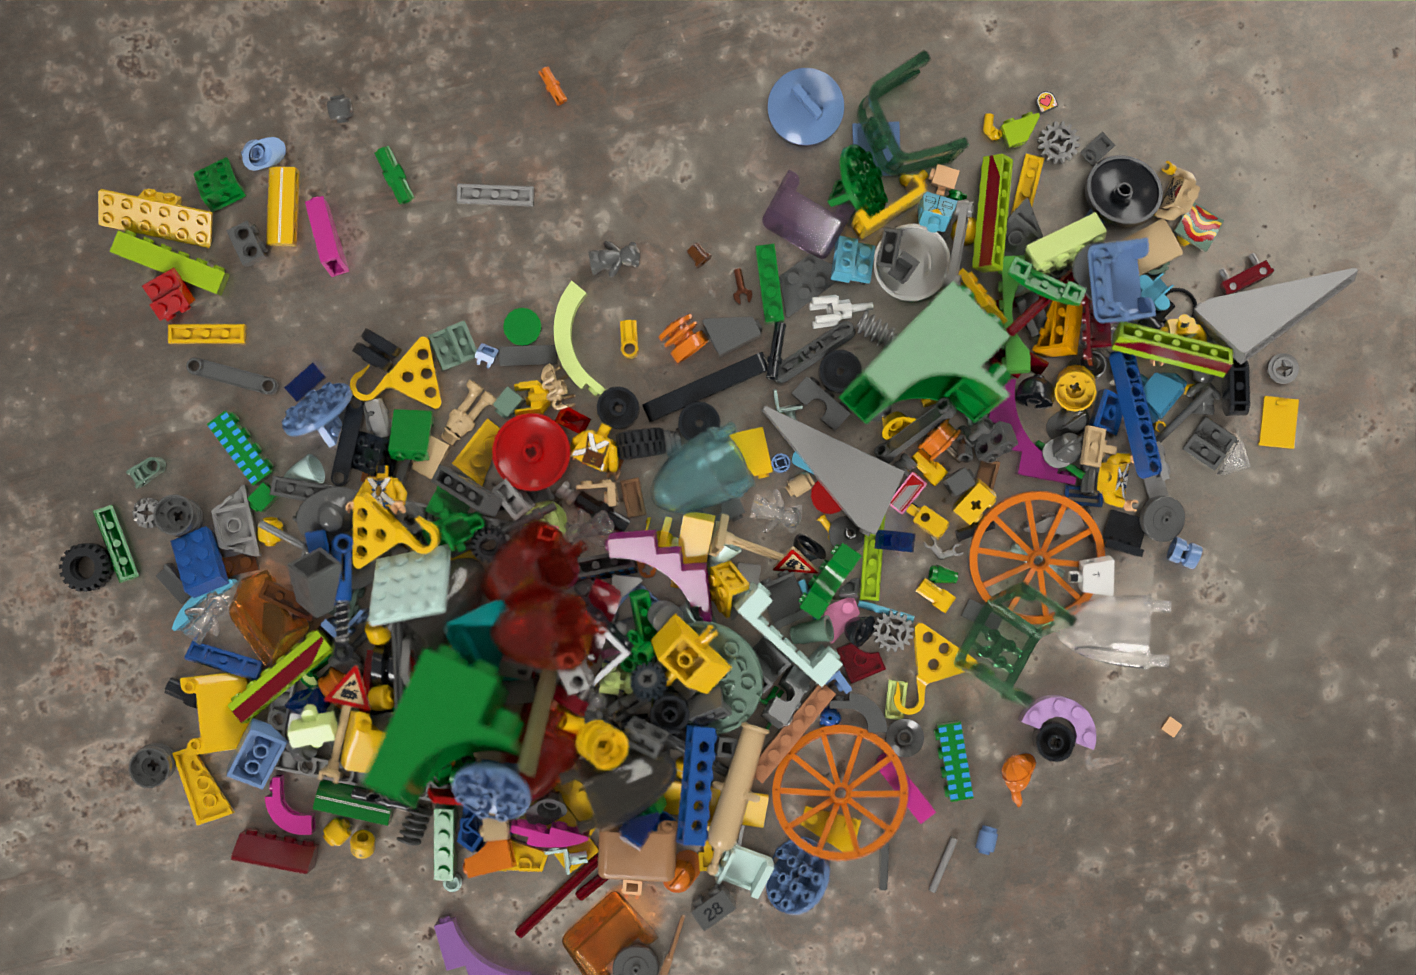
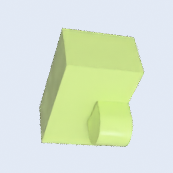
M309 704L303 708L301 719L291 720L288 736L292 748L310 744L313 747H320L323 742L335 740L338 724L334 711L318 714L317 708Z

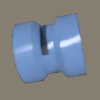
M782 453L775 455L771 460L772 469L778 473L787 471L791 464L789 457Z

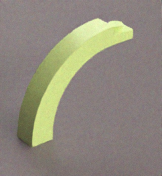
M571 281L560 298L555 314V347L563 368L573 382L582 390L588 384V390L597 396L598 394L601 395L606 389L591 378L582 368L575 355L572 342L574 318L587 293Z

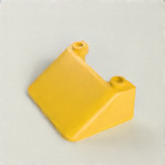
M228 672L180 678V685L185 693H196L200 738L191 739L187 744V756L236 749L250 722L241 724L227 705L232 702L231 698L239 692L243 693L247 689L248 678Z
M350 711L341 756L342 767L349 771L367 773L385 732L370 730L371 718L366 713Z

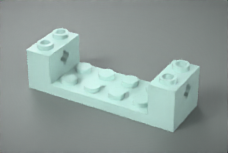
M752 581L749 585V590L742 592L732 605L816 683L823 687L843 665L839 661L841 657L829 645L825 648L822 644L809 658L800 650L796 652L797 648L786 637L782 640L783 635L773 625L768 627L769 623L761 613L773 601L769 597L771 593L760 582L756 585Z

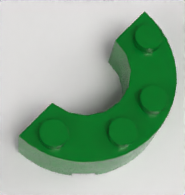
M844 543L840 545L835 544L830 552L832 554L829 560H823L819 566L820 573L818 576L813 575L808 583L810 585L807 593L804 592L798 600L801 603L799 607L818 620L829 606L844 579L853 570L862 556Z

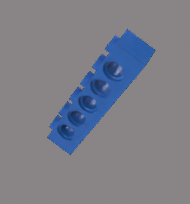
M687 725L676 842L681 845L705 846V841L708 839L707 821L710 818L708 808L712 798L710 786L714 776L712 764L715 761L714 743L717 741L716 728L709 726ZM701 742H703V743H704V747H703V749L700 751V750H699V745H700ZM701 761L702 767L700 770H697V765ZM700 781V787L696 790L695 785ZM698 800V807L694 809L693 805ZM696 820L697 825L692 829V823Z

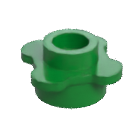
M954 189L949 190V195L946 196L957 201L967 199L965 193Z

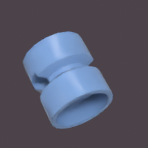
M1175 537L1169 546L1166 558L1175 563L1181 562L1182 566L1194 569L1201 558L1203 548L1194 543L1188 544L1187 540Z

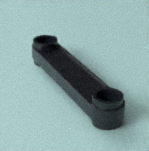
M354 395L347 404L332 468L331 482L335 486H345L349 481L357 440L363 422V406L366 401H361V406L355 409L353 401L357 398ZM338 473H342L344 475V480L342 483H338L336 481V476Z

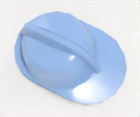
M276 137L250 140L244 145L243 151H241L243 163L249 170L253 171L274 166L283 160L286 154V147L284 142Z

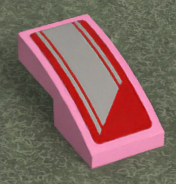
M912 471L895 492L890 506L903 515L928 482Z

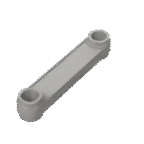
M958 200L956 216H958L949 271L948 274H944L943 289L952 281L958 286L961 284V275H958L968 218L973 216L974 202H970V200Z

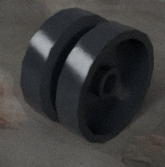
M365 328L361 337L370 344L369 347L361 342H357L352 351L372 366L379 367L389 373L393 362L386 358L385 354L398 358L402 349Z
M834 350L828 353L821 361L818 369L819 380L822 386L833 393H843L862 374L859 359L852 352L846 350ZM838 368H840V370H844V373L842 375H839L837 373Z
M620 386L611 387L605 390L599 397L597 414L604 424L609 425L613 429L620 430L632 426L638 419L640 413L639 401L629 389ZM617 405L622 406L621 412L615 410Z
M694 402L688 404L682 410L678 426L681 435L687 441L703 445L711 442L717 436L720 430V417L712 405L706 402ZM699 419L703 421L701 427L696 426V422Z
M375 645L371 663L373 687L386 685L388 682L394 688L393 646L390 652L386 645Z

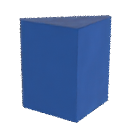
M1108 389L1099 390L1088 426L1106 429V433L1117 436L1123 417L1118 394Z

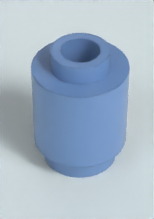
M982 825V829H979L975 848L979 849V853L990 855V852L995 851L998 829Z

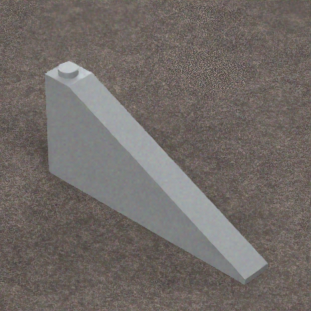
M1351 268L1210 298L1204 303H1199L1195 306L1192 318L1220 346L1233 349V358L1240 364H1243L1353 283L1358 269Z
M764 406L762 408L763 413L813 472L814 476L851 522L860 528L859 532L870 536V533L876 535L905 471Z

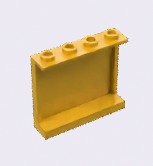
M916 174L913 175L905 189L908 194L871 219L868 218L863 209L857 212L850 226L860 241L917 205L927 191L925 189L927 187L925 181L921 177L918 178Z

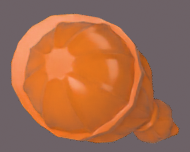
M1028 753L1010 756L1005 759L1002 767V778L1011 790V798L1017 807H1021L1023 803L1021 791L1027 787L1036 766L1035 757Z

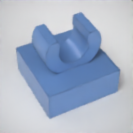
M481 343L475 354L477 364L480 365L481 361L487 362L486 368L489 369L496 360L499 349Z

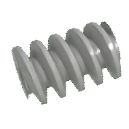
M867 310L856 325L858 327L857 333L860 334L862 331H865V338L871 335V342L878 339L877 346L884 343L883 349L885 350L896 336L894 334L895 327L887 330L888 323L881 326L882 319H878L875 322L874 314L868 318L869 311Z

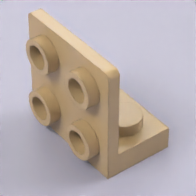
M611 479L600 480V484H593V481H580V485H576L577 490L607 488V491H604L605 503H608L609 507L619 506L617 483H613Z

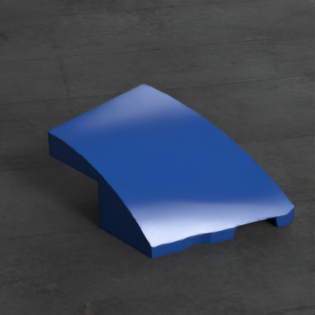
M463 806L457 842L471 853L479 852L487 843L480 834V825H483V819Z

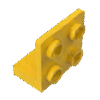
M731 560L710 567V575L708 576L711 601L714 602L718 611L725 618L730 617L732 595L749 590L750 585Z

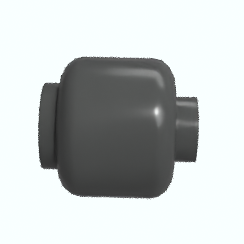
M345 94L332 96L326 103L329 118L337 120V123L349 122L348 118L354 114L351 99L345 97Z

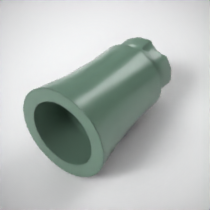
M825 615L819 620L815 619L792 626L790 628L791 640L793 644L802 645L814 642H832L834 640V628L830 617Z

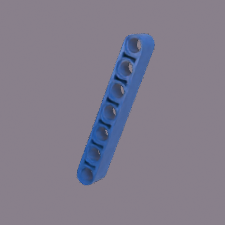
M1114 350L1110 353L1109 360L1137 475L1142 479H1146L1160 474L1162 463L1136 355Z

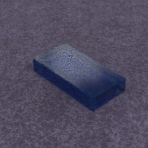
M311 363L284 388L296 402H299L305 397L307 392L313 390L326 376L315 363Z

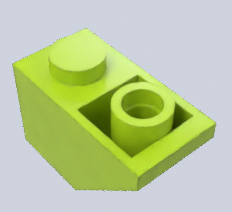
M1033 112L1023 114L1021 119L1015 120L1010 118L1003 121L1004 124L999 129L1002 131L1006 150L1024 145L1028 141L1040 117L1039 113L1033 114Z

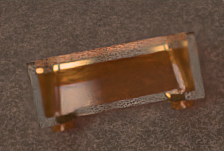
M264 570L241 579L229 607V615L263 664L270 667L307 633L310 626L306 619L299 618L294 621L287 610L258 597L266 579L277 583L275 577L268 570Z
M613 891L564 934L562 944L583 975H611L606 966L615 959V956L622 948L632 944L637 938L644 944H652L659 937L620 893Z

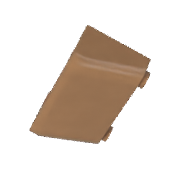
M600 817L599 876L604 879L657 882L673 880L676 869L678 821L661 822L658 825L657 832L619 830L617 820Z

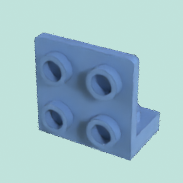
M368 607L361 609L348 623L350 626L348 628L349 638L356 631L354 627L360 623L362 624L369 617L367 613L370 609ZM331 617L325 619L321 626L335 638L336 632L334 630L336 629V624L334 622L336 618Z

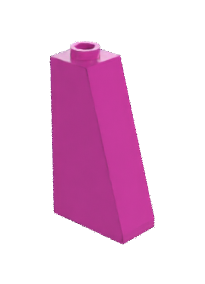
M323 196L313 197L309 201H305L321 264L331 277L350 272L329 204Z
M885 753L880 754L876 758L877 762H875L874 764L876 765L877 763H879L881 760L887 757V755ZM890 762L879 771L895 791H900L897 771L893 763ZM906 774L909 793L907 807L918 822L922 824L934 815L936 811Z

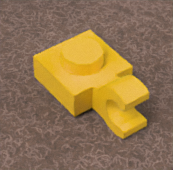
M708 839L705 841L704 850L698 851L700 871H707V867L711 864L714 849L712 850Z

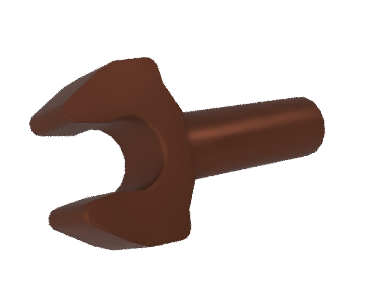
M741 268L734 269L738 288L736 293L733 294L734 300L740 305V295L745 294L748 303H750L753 295L752 290L745 288Z

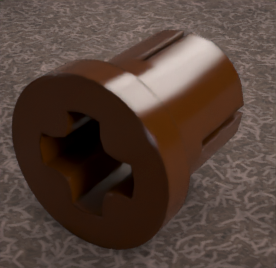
M698 242L687 250L688 255L693 259L697 268L705 265L712 257Z

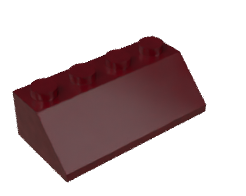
M247 828L239 834L230 860L307 875L315 868L320 844H315V841L310 839L299 841L295 840L296 837L285 835L284 837H279L274 832H265L263 834L258 833L257 829Z

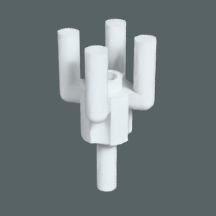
M838 295L812 297V303H809V310L826 309L827 315L815 316V321H812V327L816 329L836 326L841 319L852 318V312L873 310V302L851 304L849 299L839 300Z

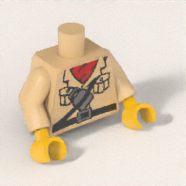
M1165 161L1170 166L1167 170H1161L1168 175L1174 174L1154 216L1160 219L1175 220L1180 215L1186 214L1191 210L1195 200L1198 198L1200 187L1196 185V179L1192 173L1176 168L1170 161Z

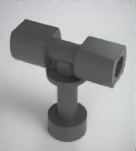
M982 418L978 422V428L972 433L971 429L965 425L957 428V430H961V433L957 436V441L961 443L957 449L960 461L964 463L970 462L973 459L972 446L977 444L976 439L983 433L989 434L994 430V423L989 418Z

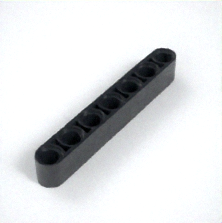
M763 352L757 353L642 404L649 423L683 409L688 404L701 401L768 370L767 360Z

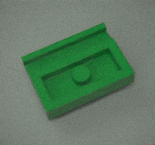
M437 486L425 511L442 519L440 511L443 509H447L450 515L458 512L468 514L471 506Z

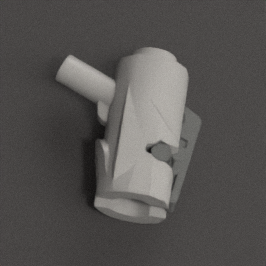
M379 398L365 402L363 407L367 430L372 431L373 435L390 439L392 419L388 417L389 411L384 403V399Z

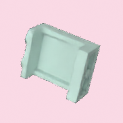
M735 844L731 850L724 851L722 854V860L718 865V873L714 875L716 884L720 885L722 881L750 890L751 897L758 899L774 870L773 859Z

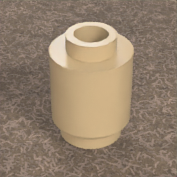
M806 471L786 482L788 486L785 488L791 497L795 495L797 498L810 490L811 486L815 483Z

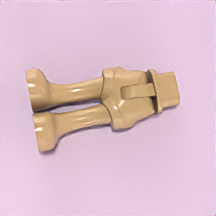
M471 379L466 384L469 389L466 399L458 409L451 411L446 427H444L445 431L440 436L452 446L457 439L461 440L462 436L472 431L475 426L474 421L486 406L492 405L497 399L485 390L479 402L467 414L466 412L484 390L483 387Z

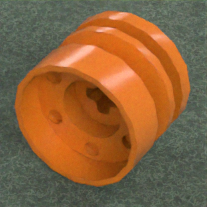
M691 314L676 319L658 336L660 341L670 338L664 344L665 347L675 345L670 354L677 364L693 355L710 341L703 330L693 333L692 330L698 323L695 321L688 325L693 319Z

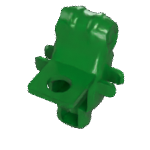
M447 509L440 511L442 519L431 522L437 526L441 534L438 546L448 544L451 551H454L456 546L459 552L466 550L464 542L470 539L476 530L483 528L485 525V520L479 511L469 514L458 512L450 515ZM422 527L423 537L428 545H430L432 542L431 534Z

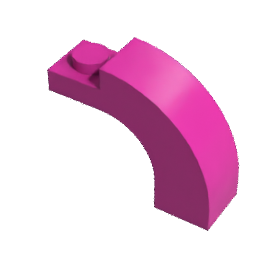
M284 775L272 777L269 783V789L272 794L265 796L266 808L272 820L287 832L297 835H312L316 832L315 812L303 813L293 810L285 799Z

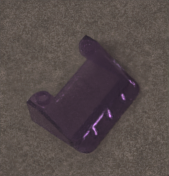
M789 169L763 216V225L768 230L807 253L824 259L829 256L856 208L849 204H841L834 213L796 192L800 179L795 172Z

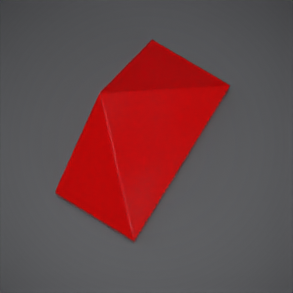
M570 407L560 409L555 419V422L578 434L586 431L591 421L589 417Z

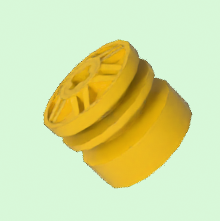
M1071 365L1060 371L1055 382V396L1060 406L1076 412L1084 410L1092 404L1096 396V381L1089 369L1081 365ZM1076 382L1079 383V387L1072 388V385Z
M602 720L587 722L577 735L576 746L580 755L603 770L617 767L627 755L628 741L625 735Z

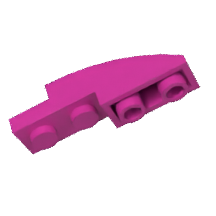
M513 819L510 833L528 837L527 845L547 848L567 847L588 841L590 831H587L582 826H567L568 824L562 821L552 822L551 829H549L544 824L537 823L534 825L524 819Z

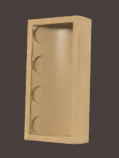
M1163 218L1120 240L1148 238L1149 252L1146 257L1138 259L1139 276L1145 275L1183 255L1175 235Z

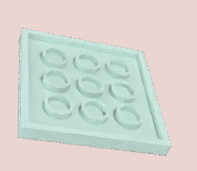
M448 544L438 546L427 554L413 551L376 559L369 614L371 626L445 612L451 549Z

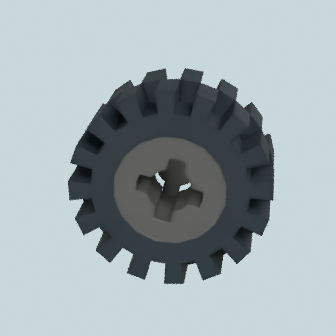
M643 663L642 668L638 665L636 667L637 671L633 670V676L630 675L633 693L638 699L641 697L643 701L646 698L648 701H652V697L657 700V695L662 696V691L666 690L665 685H667L662 668H659L656 664L653 667L652 663H648V666Z

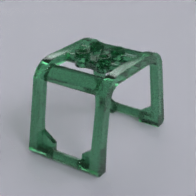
M925 50L874 82L868 96L863 98L858 106L857 116L861 128L879 167L888 175L898 176L933 168L937 164H951L969 146L965 136L939 146L906 153L899 148L878 99L918 77L921 73L919 68L927 65L931 60L928 52ZM868 105L870 106L872 113L874 115L869 119L866 115V108L868 107ZM886 145L893 155L889 162L882 151L886 149ZM913 161H918V162H914V163H910V164L903 165L905 162L909 163V162H913Z
M1022 581L993 595L985 603L957 652L954 666L961 671L972 674L1000 693L1001 698L1005 701L1029 708L1034 698L1020 688L1013 689L1018 677L1039 640L1051 633L1073 627L1077 617L1025 581ZM1015 597L1029 602L1037 599L1056 612L1053 615L1054 621L1036 628L1001 603ZM991 612L1029 637L1022 650L1016 647V643L1013 640L1003 637L997 629L991 630L984 625ZM980 631L985 634L988 642H995L991 647L987 645L982 646L975 641ZM970 649L976 650L979 658L989 660L994 668H1002L1007 671L1009 675L1005 682L995 677L996 672L983 663L965 661ZM1011 652L1018 658L1014 666H1011L1007 663V659L1004 656H999V654Z

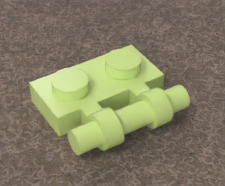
M602 663V668L608 663ZM618 664L600 680L599 693L619 695V690H625L627 694H631L633 692L630 684V675L633 676L632 672H625L621 669L620 664Z

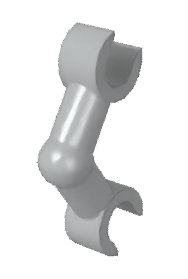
M930 536L933 540L932 546L924 542V546L931 549L940 560L953 555L961 556L964 553L957 554L955 552V547L961 544H955L952 548L942 551L937 545L936 538Z

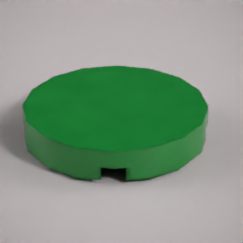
M517 308L508 313L504 320L503 329L504 334L513 344L527 346L539 338L542 325L540 318L535 312L527 308Z

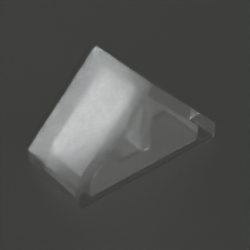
M1236 440L1229 449L1217 472L1218 475H1228L1251 467L1242 440Z

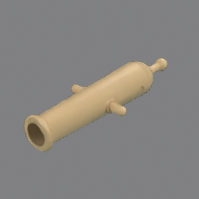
M744 722L741 723L743 728L725 782L714 781L712 783L715 789L721 790V794L708 831V841L714 849L711 864L707 867L710 875L718 873V864L723 852L731 850L737 843L748 801H760V796L752 793L751 788L765 736L770 733L767 729Z

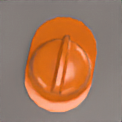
M683 850L676 854L675 877L669 882H663L664 886L674 893L686 891L701 872L699 855L692 850Z

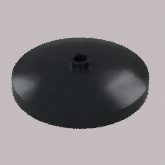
M1116 155L1101 160L1092 168L1086 180L1085 195L1092 211L1096 212L1097 216L1103 221L1118 227H1135L1146 223L1156 214L1162 202L1163 189L1159 177L1145 162L1131 156Z

